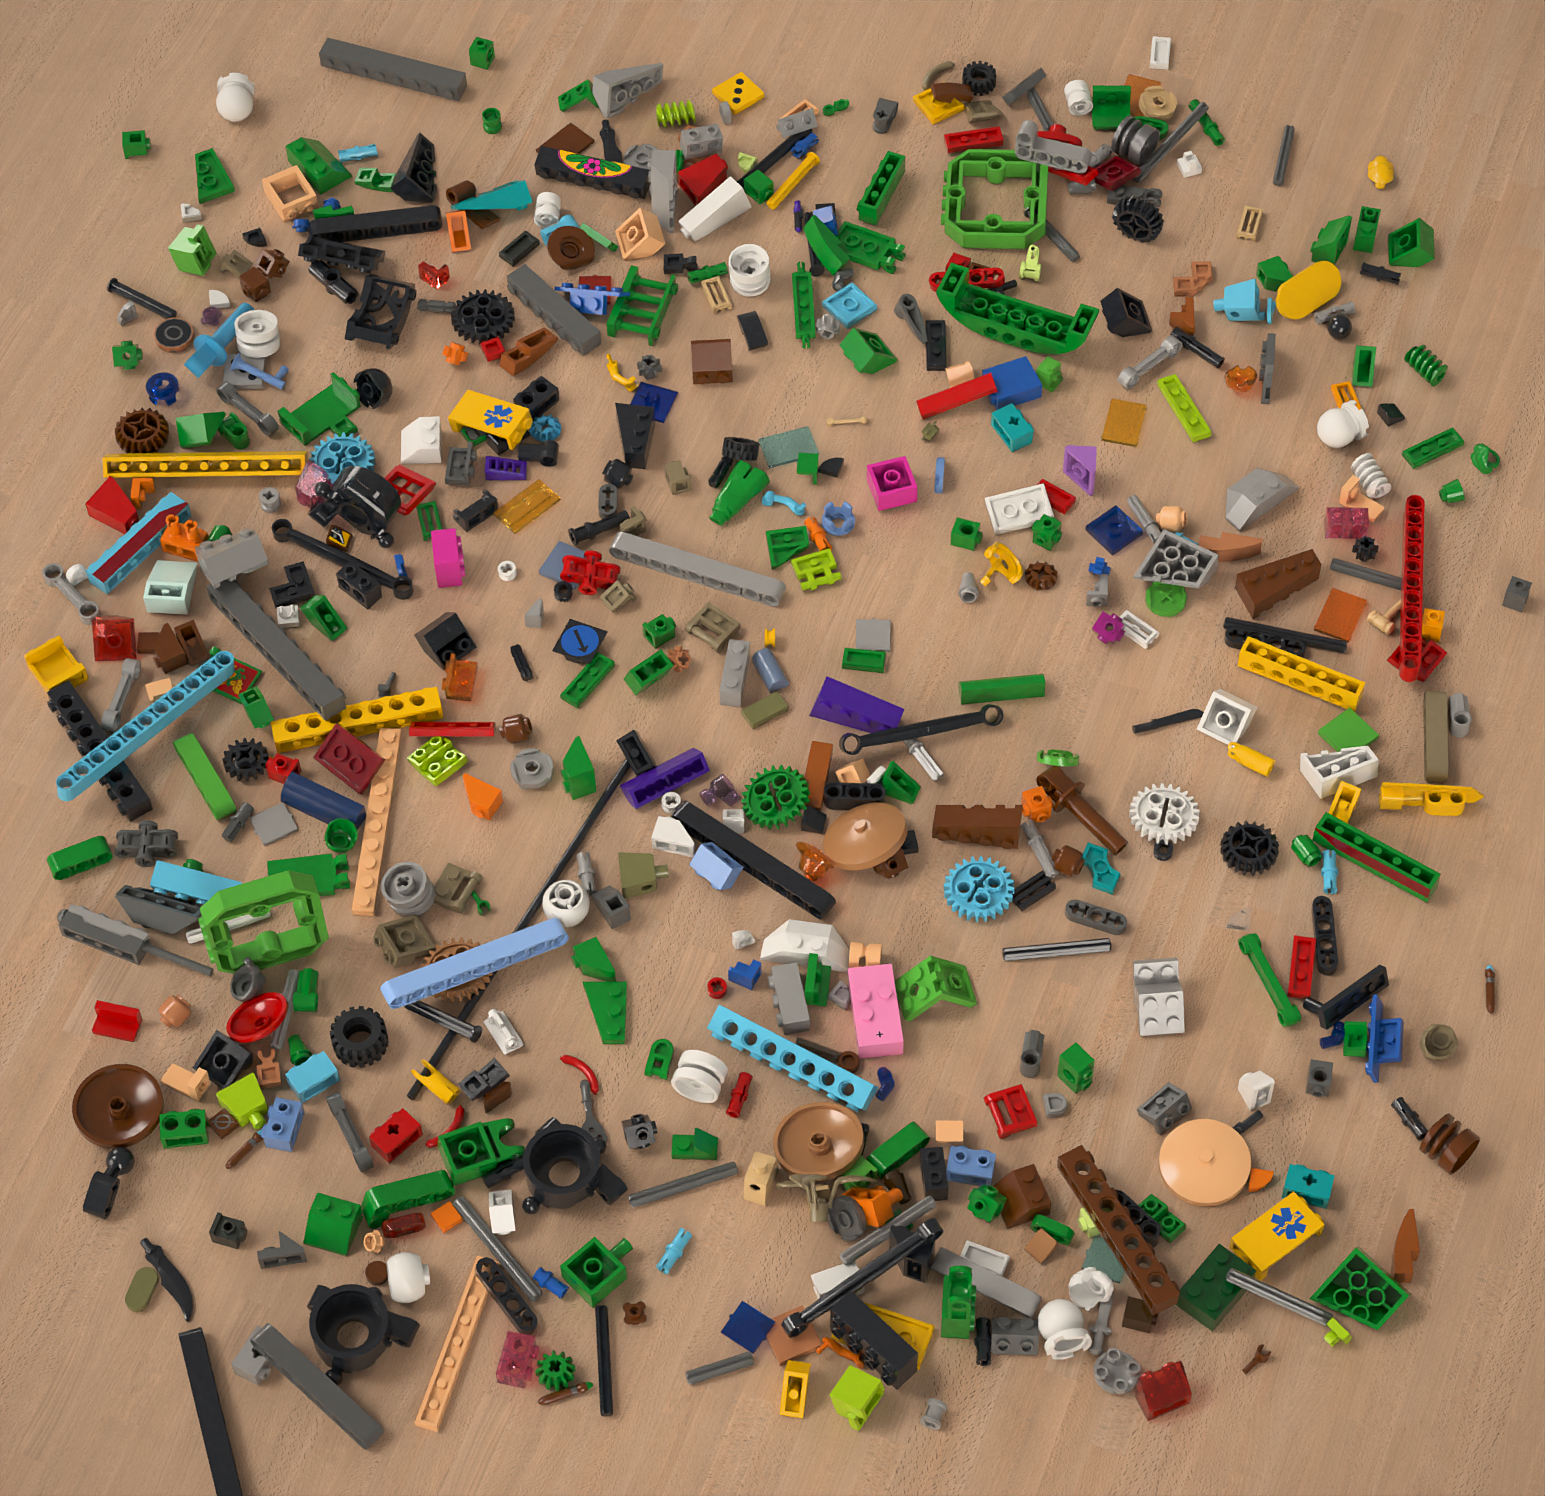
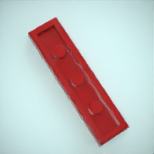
M988 373L919 399L916 402L921 417L924 420L998 392L992 374Z
M411 722L409 736H494L496 722Z

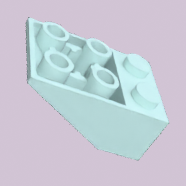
M157 560L146 582L143 596L147 612L188 615L198 563Z

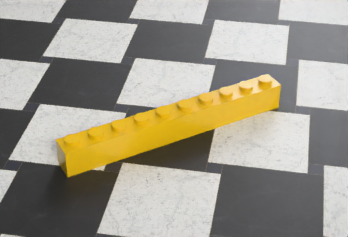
M308 451L106 454L102 457L103 478H108L109 476L306 475L309 471Z

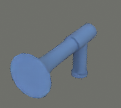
M241 353L236 355L230 369L231 371L234 369L244 370L281 390L286 384L281 379L289 372L288 367L283 365L275 376L265 373L246 363L241 358Z

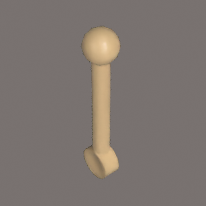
M866 416L858 419L834 420L828 418L826 420V424L829 427L834 424L858 422L866 424L868 422Z

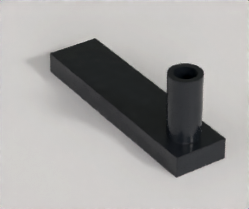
M1379 964L1325 1004L1308 997L1303 1003V1008L1317 1015L1320 1027L1328 1030L1371 999L1373 995L1378 994L1389 986L1386 967Z

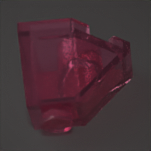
M310 460L306 462L295 487L298 502L309 508L315 502L324 498L315 494L314 488L318 482L324 481L330 485V488L332 486L331 482L327 479L329 475L325 470Z

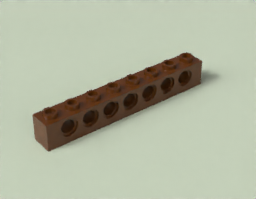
M1080 1145L1058 1156L1057 1168L1153 1316L1177 1304L1180 1294L1177 1283L1174 1280L1171 1281L1168 1277L1166 1266L1155 1257L1154 1248L1150 1243H1146L1141 1228L1137 1224L1134 1225L1130 1219V1212L1126 1206H1122L1119 1202L1116 1190L1113 1187L1110 1188L1107 1184L1106 1176L1094 1164L1095 1160L1091 1152L1086 1151ZM1079 1171H1086L1088 1174H1087V1175H1081V1174H1079L1078 1172H1079ZM1097 1189L1100 1193H1092L1090 1190ZM1108 1207L1112 1209V1211L1106 1212L1102 1208ZM1121 1226L1124 1228V1230L1119 1231L1116 1230L1114 1227ZM1131 1244L1136 1246L1137 1248L1129 1249L1127 1245ZM1145 1263V1264H1147L1149 1267H1148V1268H1142V1267L1139 1266V1264ZM1158 1282L1162 1286L1154 1287L1151 1283Z

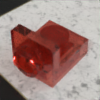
M424 261L418 265L419 278L435 289L446 284L450 278L449 266L446 264L439 270Z

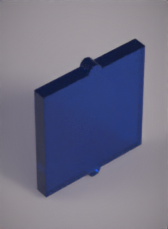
M742 1301L735 1312L729 1315L730 1319L721 1330V1334L754 1354L762 1341L767 1340L766 1336L776 1322Z

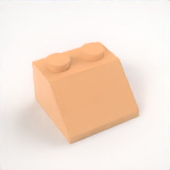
M639 208L615 230L621 254L625 261L653 256L665 245L657 215L642 208Z

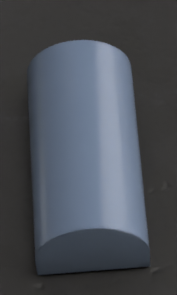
M763 648L753 655L752 662L769 693L789 686L785 674L769 648Z

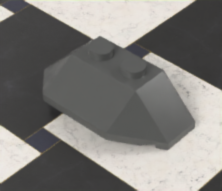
M124 885L115 896L133 923L140 924L145 928L160 930L165 934H175L202 916L201 906L194 901L179 900L170 894L166 896L154 893L153 889L132 888V886Z

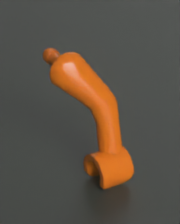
M823 1337L822 1341L824 1344L816 1349V1352L820 1354L828 1347L836 1354L855 1362L858 1368H864V1364L859 1360L862 1359L859 1353L857 1355L853 1354L850 1350L829 1337Z

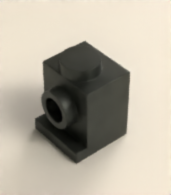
M217 1212L209 1234L212 1242L238 1249L240 1243L246 1239L247 1229L244 1221L223 1216L222 1213Z

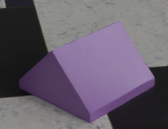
M1067 445L1064 452L1063 472L1089 496H1092L1094 492L1097 447Z

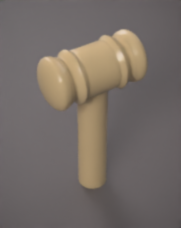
M1401 599L1384 615L1378 613L1377 610L1371 611L1367 617V622L1380 629L1386 635L1391 634L1395 629V623L1391 622V619L1401 610Z

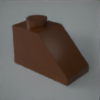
M168 623L164 624L153 647L156 655L153 657L157 668L161 667L163 672L167 674L187 665L188 662L185 652Z

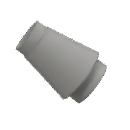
M970 572L962 575L958 592L960 599L965 603L974 602L979 595L974 574Z

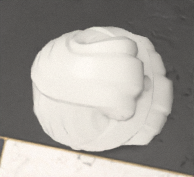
M1087 1267L1078 1271L1071 1277L1068 1284L1072 1302L1078 1307L1085 1308L1086 1311H1090L1099 1301H1109L1114 1290L1111 1278L1102 1271L1096 1270L1095 1267Z

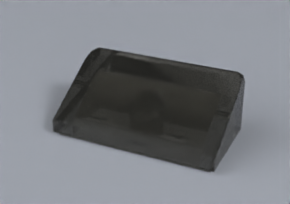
M797 1037L795 1043L835 1065L841 1054V1051L802 1037ZM792 1054L790 1059L796 1060L795 1055Z

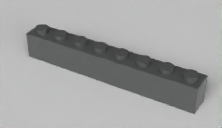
M332 38L326 39L319 52L320 63L323 67L449 100L459 101L467 87L465 72Z

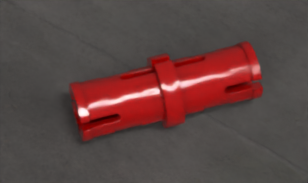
M747 1072L739 1073L736 1086L731 1090V1100L726 1110V1114L730 1117H740L744 1101L748 1099L749 1095L747 1092L753 1076Z

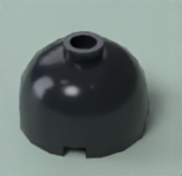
M369 368L355 375L354 383H356V390L360 394L359 400L365 407L368 408L370 405L372 409H376L389 401L392 395V383L384 371L377 368Z

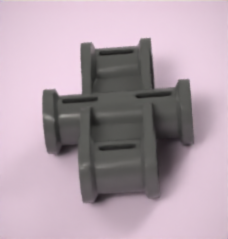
M141 821L138 827L139 830H120L116 833L118 843L114 854L121 858H135V863L138 866L150 867L154 865L155 859L153 857L169 858L177 854L175 843L178 839V832L171 829L158 830V824L154 821Z

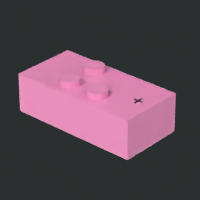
M892 964L848 968V987L859 1059L903 1054L904 1041Z

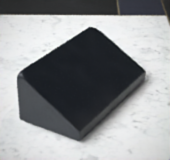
M632 730L616 740L636 777L657 766L636 730Z

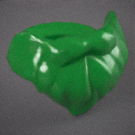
M1483 443L1475 445L1474 452L1471 454L1472 463L1481 473L1489 474L1494 468L1499 466L1500 457L1494 450ZM1489 452L1495 456L1496 462L1487 461Z

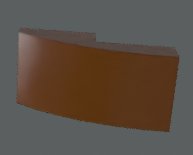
M946 82L932 84L930 87L934 99L939 102L950 104L955 98L958 101L970 103L973 99L969 85Z

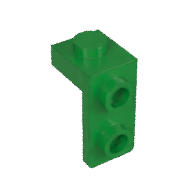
M587 79L558 96L560 110L564 112L586 98L596 108H599L592 93L593 83Z

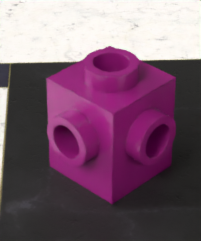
M1104 611L1092 627V631L1098 634L1097 638L1105 644L1109 642L1114 644L1116 640L1119 642L1126 632L1123 630L1125 626L1122 623V618L1114 613L1110 616ZM1109 626L1113 627L1112 631H1107L1106 629Z

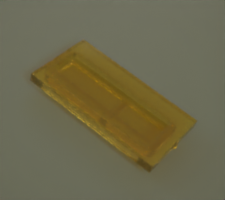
M538 479L496 510L493 515L516 534L561 499Z

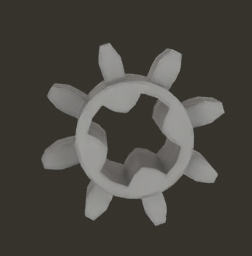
M823 315L822 319H817L816 332L820 333L822 338L831 339L834 337V334L839 335L840 321L834 315Z

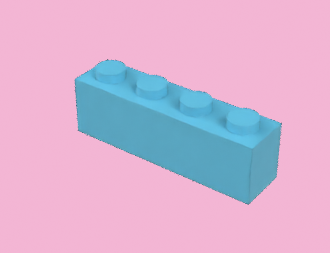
M157 860L150 887L154 889V893L164 896L167 893L175 894L176 899L188 901V898L197 900V904L203 906L219 890L240 885L242 882Z

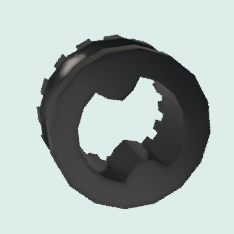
M565 581L558 582L554 586L555 599L557 601L560 600V602L571 599L573 594L571 584ZM561 589H567V593L560 594Z
M1164 839L1160 840L1159 844L1155 843L1154 857L1160 861L1171 859L1173 854L1172 843L1168 841V845H1166ZM1160 847H1166L1167 853L1159 852Z

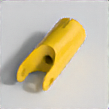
M1236 742L1228 744V756L1261 775L1269 776L1275 765V759Z
M422 1059V1064L432 1075L425 1077L414 1069L411 1070V1073L446 1105L451 1104L461 1090L426 1060Z

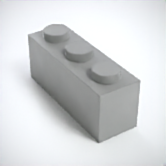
M729 639L719 690L720 705L741 707L750 661V641Z
M797 962L772 966L771 975L768 976L769 988H774L775 992L772 995V1002L774 1008H778L779 1014H776L778 1027H782L784 1035L809 1031L810 1018Z

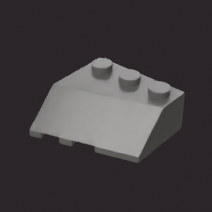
M652 150V158H648V169H651L648 180L651 182L649 195L652 196V213L657 215L659 224L669 233H674L678 190L676 151Z
M243 529L238 534L232 536L224 535L219 540L212 542L204 541L200 543V546L195 547L200 569L214 589L220 587V582L224 580L231 582L237 579L236 576L241 572L250 573L269 564L259 536L254 529Z

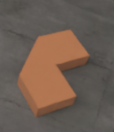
M1211 261L1192 262V277H1173L1174 296H1195L1208 285L1213 277Z

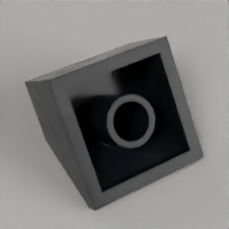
M1116 288L1100 301L1103 308L1102 313L1107 321V328L1112 334H1117L1123 338L1146 334L1152 331L1142 300Z

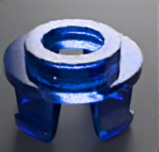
M166 372L151 376L146 383V391L150 401L154 405L157 404V400H164L168 406L174 404L177 401L176 393L179 391L177 378ZM163 380L169 382L167 387L163 389L158 388L162 386Z

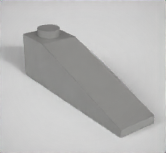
M657 63L610 70L593 76L592 93L603 116L607 119L622 113L627 104L630 102L632 104L635 103L640 94L643 92L648 93L662 82L664 64Z

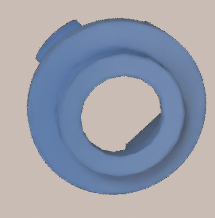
M846 501L842 504V507H834L832 502L826 504L822 516V527L824 530L836 536L845 535L852 531L855 526V516L852 513L853 507ZM834 519H843L845 522L842 527L837 528L832 522Z

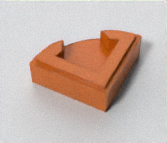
M1251 1168L1248 1192H1257L1267 1186L1273 1178L1274 1171Z

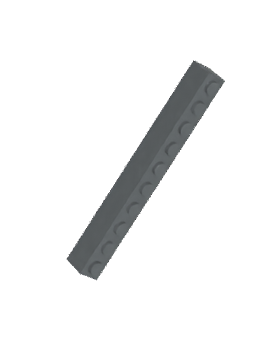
M224 580L220 582L221 586L214 589L212 584L206 586L210 601L325 721L346 709L344 700L346 696L341 688L337 689L334 686L332 679L322 673L318 664H313L310 661L308 654L305 651L302 652L297 643L287 637L282 627L278 628L274 619L264 613L259 603L255 604L250 594L247 591L244 592L236 580L231 582Z

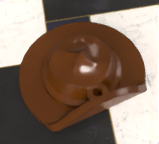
M559 227L551 233L548 239V253L551 259L563 270H572L585 266L595 258V245L592 238L578 227Z

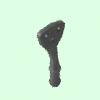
M584 1079L580 1082L586 1120L581 1128L586 1130L593 1138L602 1136L605 1142H607V1136L603 1127L593 1117L590 1083Z

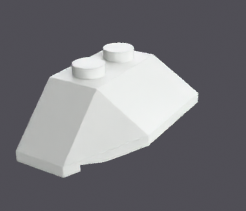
M789 919L764 939L760 960L782 964L797 962L798 966L808 967L809 953L818 954V962H821L822 965L831 966L832 971L847 973L850 950L833 925Z

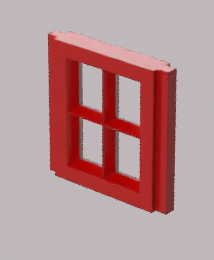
M400 464L395 466L385 477L398 490L399 496L405 493L413 497L407 504L401 502L398 513L404 516L409 515L436 485L435 481ZM398 476L408 480L402 487L392 483ZM412 483L422 487L417 494L407 490Z

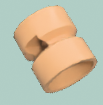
M851 941L849 968L881 965L882 944L869 943L868 946H865L863 942Z

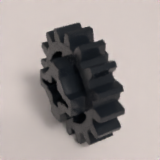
M243 738L241 743L235 740V746L228 745L229 751H224L225 758H222L225 771L226 773L229 772L231 778L237 776L238 781L245 778L246 782H249L250 777L256 780L258 773L264 775L263 768L266 769L269 754L261 741L256 744L254 738L250 742Z

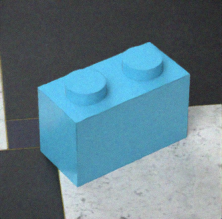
M324 1051L312 1055L306 1062L292 1067L285 1074L288 1085L302 1103L340 1081L338 1070Z

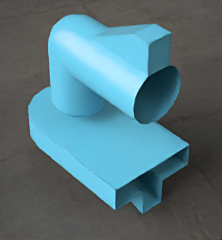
M1268 298L1267 303L1268 324H1272L1273 313L1276 308V301H1272V298ZM1259 302V320H1254V321L1265 320V318H1266V312H1265V311L1260 312V302Z

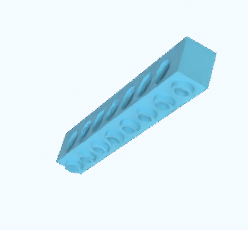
M718 1005L707 1029L713 1031L711 1036L723 1041L726 1038L732 1041L730 1046L740 1051H743L744 1048L751 1051L749 1056L759 1061H762L763 1058L770 1061L768 1066L780 1072L782 1068L789 1071L788 1076L799 1082L803 1078L809 1082L808 1087L818 1092L821 1088L828 1092L827 1096L837 1102H839L840 1098L847 1101L846 1106L856 1112H859L860 1109L867 1111L878 1089V1086L724 1006ZM733 1024H737V1033L731 1035L729 1032L730 1027ZM752 1034L757 1036V1041L754 1045H750L748 1042ZM771 1044L776 1045V1052L773 1055L768 1054V1047ZM790 1054H794L796 1057L793 1065L787 1064V1057ZM814 1064L815 1072L808 1076L806 1068L808 1065ZM829 1074H833L835 1081L832 1085L827 1086L825 1082L826 1077ZM852 1084L854 1092L852 1095L847 1096L845 1088L847 1085Z

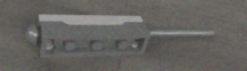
M71 904L68 909L61 910L57 915L62 936L126 961L140 965L146 953L208 976L213 974L214 969L151 945L149 934L144 929H135L121 920L109 919L103 913L96 914L84 906L78 907Z

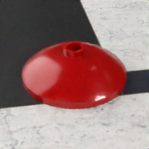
M267 992L254 996L252 999L241 1004L232 1013L226 1026L228 1035L232 1040L240 1043H251L269 1036L283 1023L288 1012V1002L282 994L277 992Z

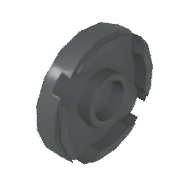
M841 1195L833 1199L832 1208H828V1222L832 1230L836 1234L839 1233L842 1236L841 1239L845 1241H854L862 1237L866 1231L867 1222L861 1206L849 1196Z

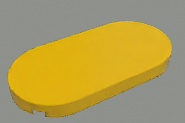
M1319 261L1311 264L1281 284L1276 297V307L1279 313L1285 318L1292 320L1301 319L1334 298L1341 287L1339 270L1331 262Z

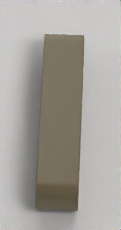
M1425 691L1423 698L1424 780L1447 782V692Z

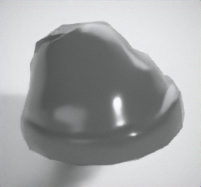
M249 957L243 960L245 965L235 972L230 984L232 996L242 1002L252 999L255 995L261 993L266 982V978L260 972L259 967Z

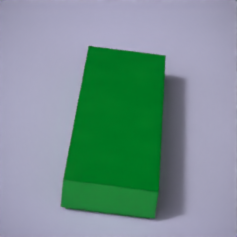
M1452 427L1403 450L1402 456L1415 469L1463 446L1464 440Z
M597 652L591 664H587L560 694V698L578 709L614 668L615 662Z

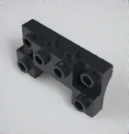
M308 236L306 242L299 245L298 256L304 257L303 260L308 262L322 259L327 260V264L339 266V263L346 264V268L356 270L360 268V272L371 274L372 270H378L379 262H384L385 251Z

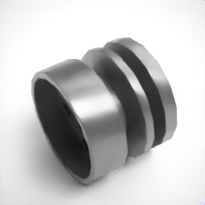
M1129 115L1118 126L1112 139L1111 151L1122 157L1128 156V160L1142 166L1154 153L1159 141L1160 131L1148 124L1143 125L1142 121L1136 120V118Z

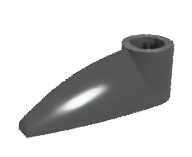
M903 294L894 308V313L897 317L904 319L916 338L922 344L928 342L927 334L917 301L912 295Z

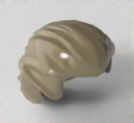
M1432 1024L1422 1032L1420 1048L1425 1059L1444 1061L1448 1058L1450 1059L1456 1052L1458 1040L1453 1028L1450 1026Z

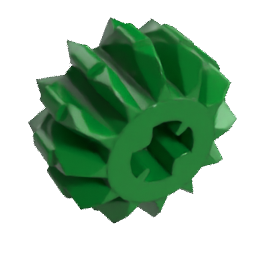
M553 1350L552 1356L544 1353L543 1360L537 1361L538 1369L535 1370V1373L539 1377V1384H546L547 1390L555 1386V1390L559 1391L560 1385L567 1388L568 1381L574 1380L573 1373L576 1371V1368L572 1364L571 1356L566 1357L563 1351L556 1355V1351Z

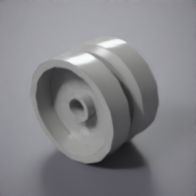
M414 862L395 864L388 869L382 878V894L394 912L401 917L420 916L428 911L434 903L436 896L435 886L424 869Z

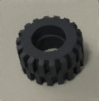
M359 1006L358 1009L350 1007V1011L346 1012L343 1010L341 1016H336L334 1018L335 1023L331 1024L330 1038L336 1057L341 1059L345 1065L349 1063L350 1067L354 1068L356 1065H359L360 1068H364L365 1064L371 1066L374 1064V1060L379 1061L381 1059V1054L385 1055L386 1047H388L389 1042L385 1022L377 1011L373 1013L372 1008L368 1007L365 1010L364 1006ZM356 1032H368L371 1034L362 1042H351L348 1040Z

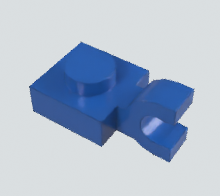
M1096 557L1095 564L1090 563L1088 571L1094 574H1108L1110 576L1111 567L1107 566L1105 558Z

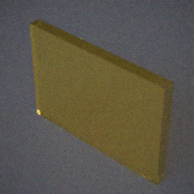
M1112 398L1101 441L1137 447L1145 411L1147 410L1146 405Z

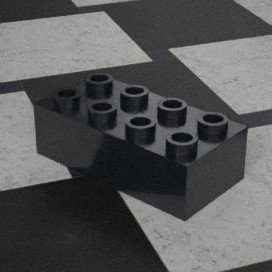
M851 1290L830 1308V1330L832 1334L838 1339L842 1338L853 1354L857 1355L859 1353L864 1359L866 1366L871 1370L875 1369L881 1375L880 1377L886 1385H892L898 1390L917 1372L918 1352Z

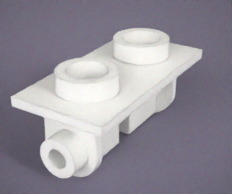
M496 1009L490 1010L488 1012V1019L483 1022L503 1054L507 1055L524 1046V1043L504 1012L497 1011Z

